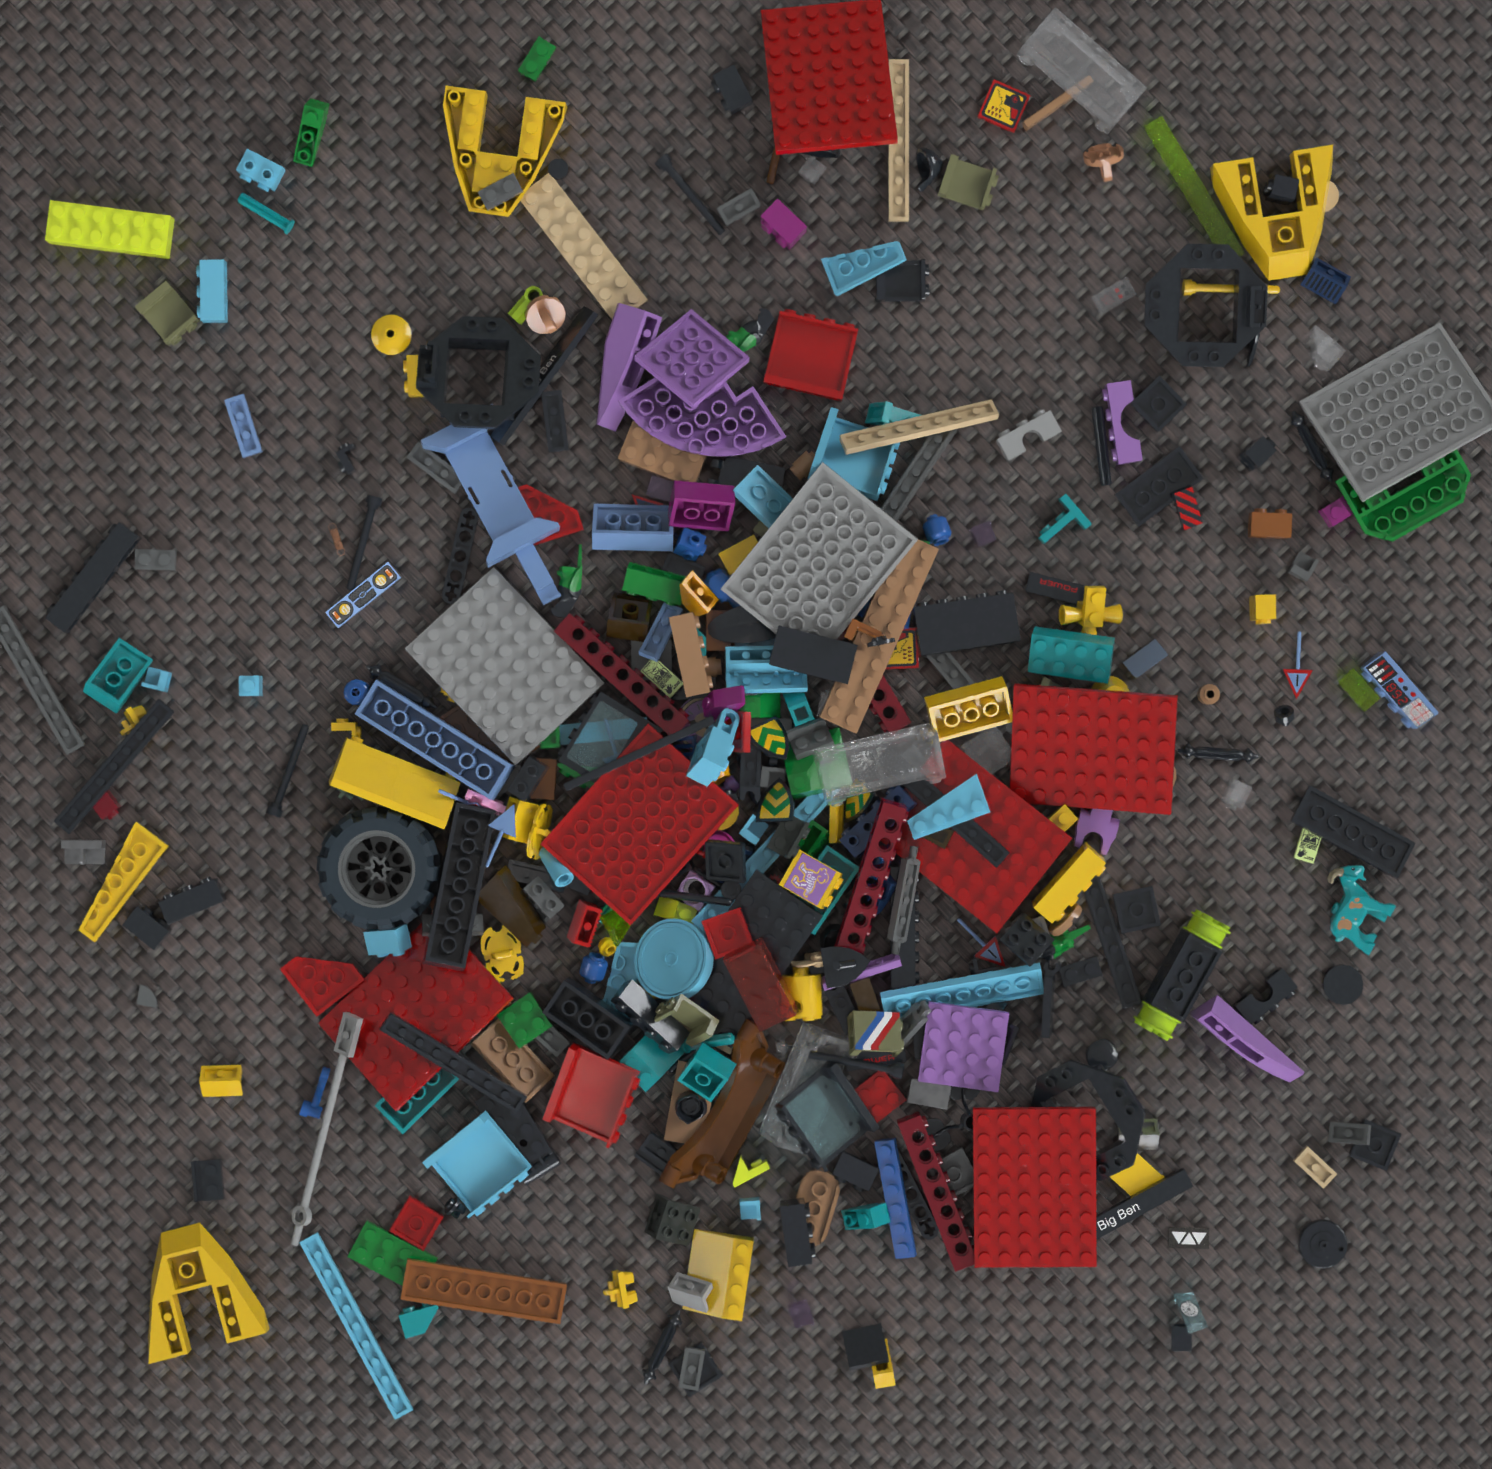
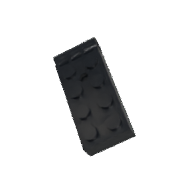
M487 1095L475 1101L481 1114L485 1110L532 1166L527 1171L529 1175L523 1180L526 1185L561 1165V1161L524 1102L517 1113ZM522 1139L527 1141L526 1146L521 1145L520 1141Z

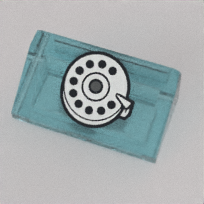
M1193 1292L1173 1294L1189 1334L1208 1327Z

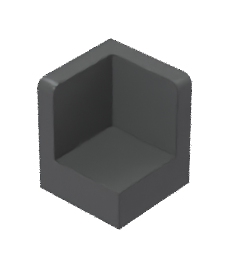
M1300 551L1287 572L1306 582L1320 560L1317 558L1313 559Z
M762 766L760 786L769 787L779 777L785 782L786 769Z

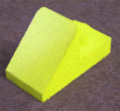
M659 897L654 915L665 919H681L692 923L691 920L696 916L697 910L679 901Z
M740 1155L733 1179L734 1188L769 1170L770 1165L767 1159L762 1161L760 1158L750 1164L751 1167L748 1168L742 1155Z

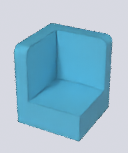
M149 667L145 682H142L141 686L168 692L172 672Z
M752 814L739 834L756 845L768 828V824L766 822H755L756 815Z
M740 1198L741 1220H761L760 1198Z

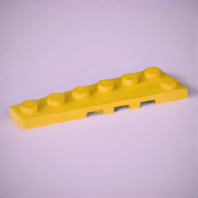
M135 822L103 886L95 897L94 903L85 916L79 931L93 942H96L169 845L140 823Z

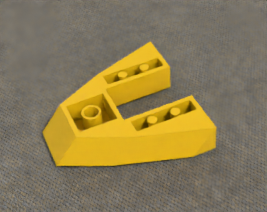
M446 86L443 101L444 115L454 169L468 210L470 212L509 217L535 180L563 124L567 104L566 102L526 97L518 156L480 152L488 97L486 91ZM514 173L523 193L487 211L478 191Z
M1333 145L1296 150L1289 155L1292 176L1299 179L1296 193L1298 212L1263 217L1253 157L1214 163L1210 167L1212 185L1241 243L1268 281L1307 275L1310 270L1323 227L1332 173Z
M200 1222L165 1231L160 1235L151 1281L148 1364L186 1355L192 1350L178 1293L212 1285L227 1343L265 1334L270 1329L265 1310L230 1256Z

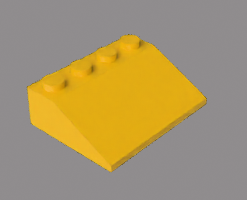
M694 1229L687 1275L711 1282L713 1289L706 1299L709 1308L707 1313L683 1306L682 1309L718 1318L742 1321L754 1237Z

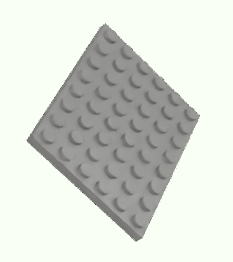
M1441 323L1436 324L1299 401L1301 408L1362 502L1492 430V400Z
M822 462L723 585L721 590L775 634H777L778 626L780 625L837 640L851 623L852 619L855 618L917 542L918 538Z
M494 567L405 648L413 659L515 766L604 685V682L554 632L553 628Z

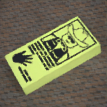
M650 660L641 670L647 678L670 698L683 686V682L659 660L658 662Z
M1302 828L1293 858L1314 864L1321 838Z

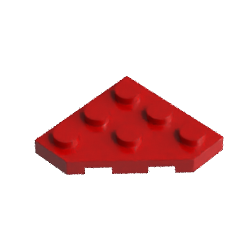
M527 484L518 487L534 518L558 522L560 525L558 532L533 544L534 546L584 530L578 510Z
M296 956L280 968L281 972L316 1017L365 980L353 963Z

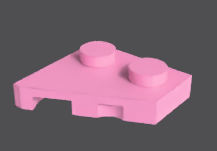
M469 789L466 793L465 800L469 803L477 802L483 808L495 810L496 815L500 816L506 810V806L503 805L504 802L500 800H490L479 792Z

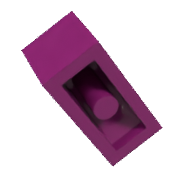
M1343 496L1318 511L1329 528L1353 514Z
M740 685L710 692L702 701L704 717L713 716L717 720L719 714L725 708L737 712L745 705L744 686ZM726 716L724 722L727 721L730 717Z

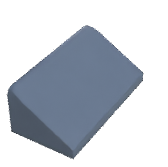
M1154 639L1125 660L1123 664L1132 677L1136 679L1168 656V654L1157 640Z

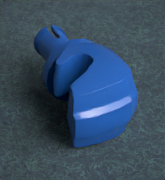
M721 568L710 571L706 575L704 583L720 599L719 602H728L733 608L741 606L721 590L731 576Z

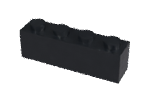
M633 979L623 983L611 999V1002L615 1004V1008L618 1011L625 1013L632 1024L639 1026L648 1038L653 1039L659 1045V1048L668 1054L678 1051L689 1036L690 1032L672 1015L658 1022L654 1021L657 1014L655 1011L659 1003Z

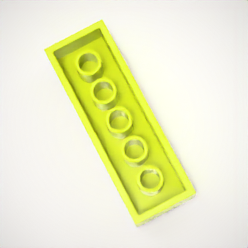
M50 200L45 241L55 245L170 259L175 219L170 215Z

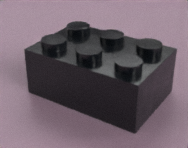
M804 1198L781 1200L780 1211L788 1267L812 1264V1258H816L815 1243H810V1238H813L812 1222L808 1223L807 1218H810L809 1202L805 1203Z

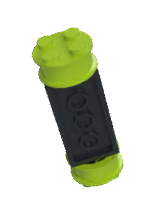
M1197 909L1195 912L1191 911L1193 916L1187 927L1183 926V929L1180 930L1142 1000L1144 1005L1138 1016H1133L1135 1018L1134 1023L1155 1033L1166 1041L1169 1038L1173 1039L1171 1034L1177 1023L1181 1024V1021L1184 1022L1223 952L1220 949L1223 948L1221 944L1226 934H1231L1229 926Z

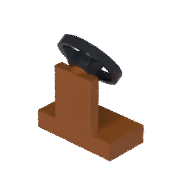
M852 619L844 636L853 641L857 631L863 632L873 637L867 643V647L895 642V638L887 639L883 632L856 619Z

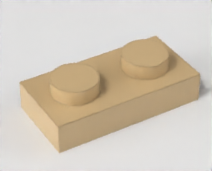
M1307 1145L1293 1159L1323 1189L1337 1175Z

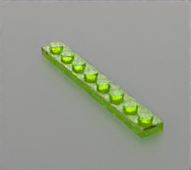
M1160 116L1145 125V131L1214 244H1228L1240 257L1245 254L1164 118Z

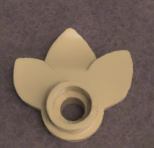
M821 951L805 953L804 960L791 962L793 967H809L812 965L814 967H823Z

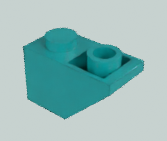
M804 692L782 693L795 727L814 720Z
M886 1202L871 1203L841 1210L845 1230L872 1229L890 1222Z
M422 1303L420 1307L415 1308L414 1305L403 1308V1312L399 1314V1319L405 1339L424 1334L439 1306Z

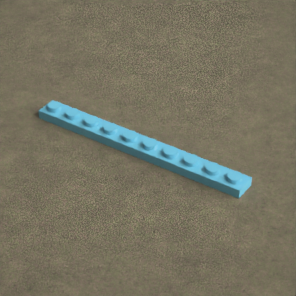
M841 789L807 796L794 810V816L810 823ZM774 832L746 861V882L739 883L741 891L756 869L764 873L780 856L766 847ZM721 889L714 896L723 897ZM707 903L691 922L705 932L701 921L725 913L731 906Z
M317 1232L300 1241L299 1243L392 1416L396 1420L413 1411L410 1401L321 1236Z

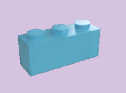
M224 259L200 260V265L196 267L197 277H200V285H197V297L200 298V306H197V317L203 323H228L227 262Z

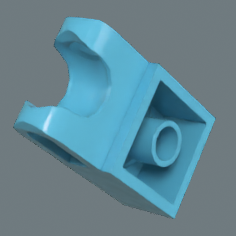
M725 708L719 714L716 723L706 729L703 738L696 744L686 774L687 777L708 786L712 781L718 779L721 771L724 772L729 764L727 758L734 749L732 743L740 721L739 715L734 710ZM726 716L731 718V725L724 723Z

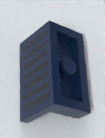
M1316 257L1301 286L1336 304L1347 288L1351 276Z

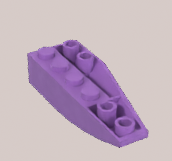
M617 304L604 346L597 425L616 431L626 412L618 400L636 390L645 369L635 361V355L656 338L662 317L625 304Z
M1218 995L1190 1012V1015L1217 1039L1266 1072L1288 1082L1304 1074L1301 1068Z

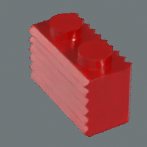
M579 900L567 938L574 944L591 947L590 943L594 939L595 928L599 924L598 921L600 920V913L603 912L602 909L594 903Z

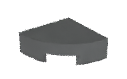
M140 984L137 1005L157 1008L158 1001L154 992L148 986Z

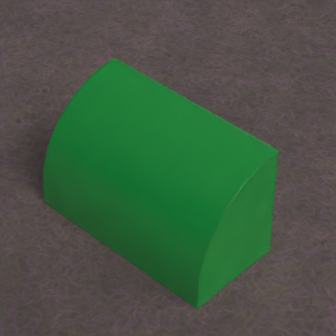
M811 820L808 826L811 829L805 840L801 839L798 845L800 846L799 850L817 859L824 847L829 844V831L814 820Z

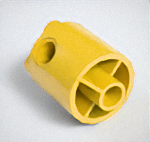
M792 967L793 974H786L781 977L783 1021H795L796 1019L813 1021L814 1019H821V1015H823L821 974L810 975L809 967Z

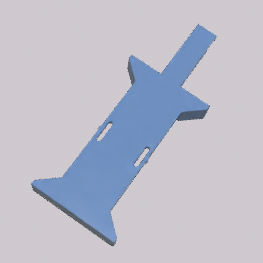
M449 425L422 439L421 445L423 449L446 455L467 493L468 499L473 504L493 543L486 559L487 567L489 568L516 554L543 605L561 597L533 545L558 532L560 525L558 522L533 517L513 480V476L509 473L487 433L488 429L457 428ZM502 470H504L507 474L511 484L513 485L512 487L508 486L503 474L501 473ZM468 488H472L473 492L475 493L478 501L480 502L478 505L475 503Z

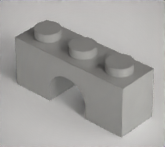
M1043 409L1034 414L1035 419L1029 422L1025 419L1016 424L1017 428L1010 432L1007 429L998 434L1000 438L996 442L1007 462L1026 452L1022 442L1024 434L1028 432L1036 433L1043 443L1062 432L1051 410L1045 412Z

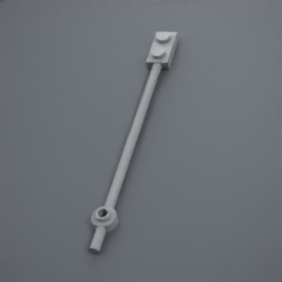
M343 1012L334 1051L339 1053L301 1205L295 1207L292 1211V1221L295 1224L291 1245L294 1246L299 1245L303 1226H307L312 1220V1212L308 1206L345 1062L347 1057H354L363 1022L362 1018L350 1012Z

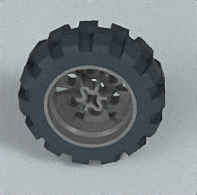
M387 807L363 808L348 814L339 820L334 828L327 833L321 843L320 854L317 856L316 871H318L320 882L318 885L323 898L327 899L331 909L340 918H344L351 922L352 925L366 930L394 929L399 925L407 924L421 915L430 905L437 892L442 860L441 853L438 851L435 843L436 839L428 827L426 828L418 819ZM370 838L373 849L369 850L363 840ZM395 840L400 845L392 852L391 846ZM379 842L386 843L387 850L385 853L378 851L377 845ZM362 851H366L369 854L367 862H362L359 858V854ZM396 853L403 854L404 861L402 864L395 862L394 856ZM349 862L360 864V869L348 870ZM376 862L379 865L383 864L382 874L379 871H375L377 867ZM411 865L410 873L400 870L401 866ZM361 871H365L368 874L366 882H361L358 878V874ZM395 873H400L403 876L401 884L394 882L393 876ZM378 882H382L385 885L383 893H378L375 889V885ZM368 884L371 885V888L366 897L360 892ZM390 885H392L398 893V895H396L393 898L389 890Z

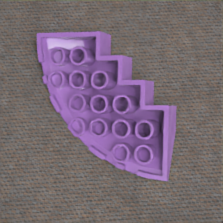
M653 378L618 400L626 413L650 435L665 444L694 454L706 456L743 455L759 451L786 438V435L754 387L736 397L727 382H724L692 409L657 378Z

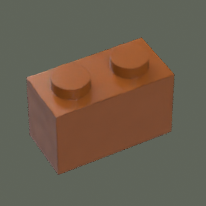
M1256 508L1254 512L1249 513L1248 537L1291 538L1292 514L1287 513V510L1275 509V513H1267V509Z

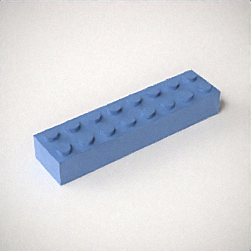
M375 680L355 713L361 719L490 800H495L515 768V765L381 681Z

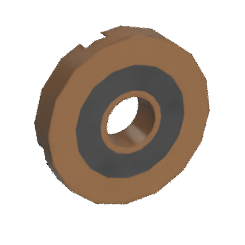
M1075 903L1072 907L1068 906L1064 910L1065 915L1058 922L1055 920L1051 923L1048 931L1053 936H1059L1072 926L1074 917L1077 919L1080 916L1082 907L1078 903Z

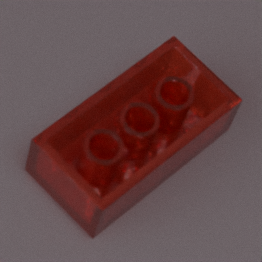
M762 937L725 954L723 961L759 1032L796 1016L798 1007Z

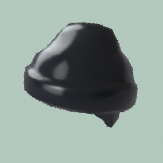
M925 147L919 148L916 152L917 168L922 178L917 185L919 192L924 191L932 183V180L942 171L944 164L943 160L934 151Z

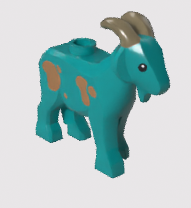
M1348 865L1333 869L1328 875V882L1333 884L1334 879L1339 876L1344 895L1340 902H1335L1331 909L1333 915L1330 918V931L1335 936L1336 942H1340L1346 937L1353 942L1355 947L1370 955L1375 946L1373 942L1377 935L1373 933L1363 934L1358 927L1362 924L1366 914H1370L1385 922L1387 916L1391 917L1396 905L1376 901L1356 883L1357 879L1366 881L1363 876L1364 866Z

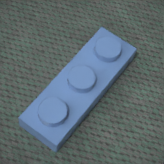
M241 394L225 399V405L242 457L246 458L263 452L245 395Z
M663 603L639 650L640 656L658 662L672 635L669 617L682 615V608Z

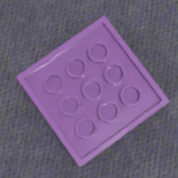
M692 309L635 355L637 363L692 409L745 366L750 358Z
M929 1001L928 1006L931 1012L928 1014V1020L925 1024L918 1081L998 1092L1009 1012Z

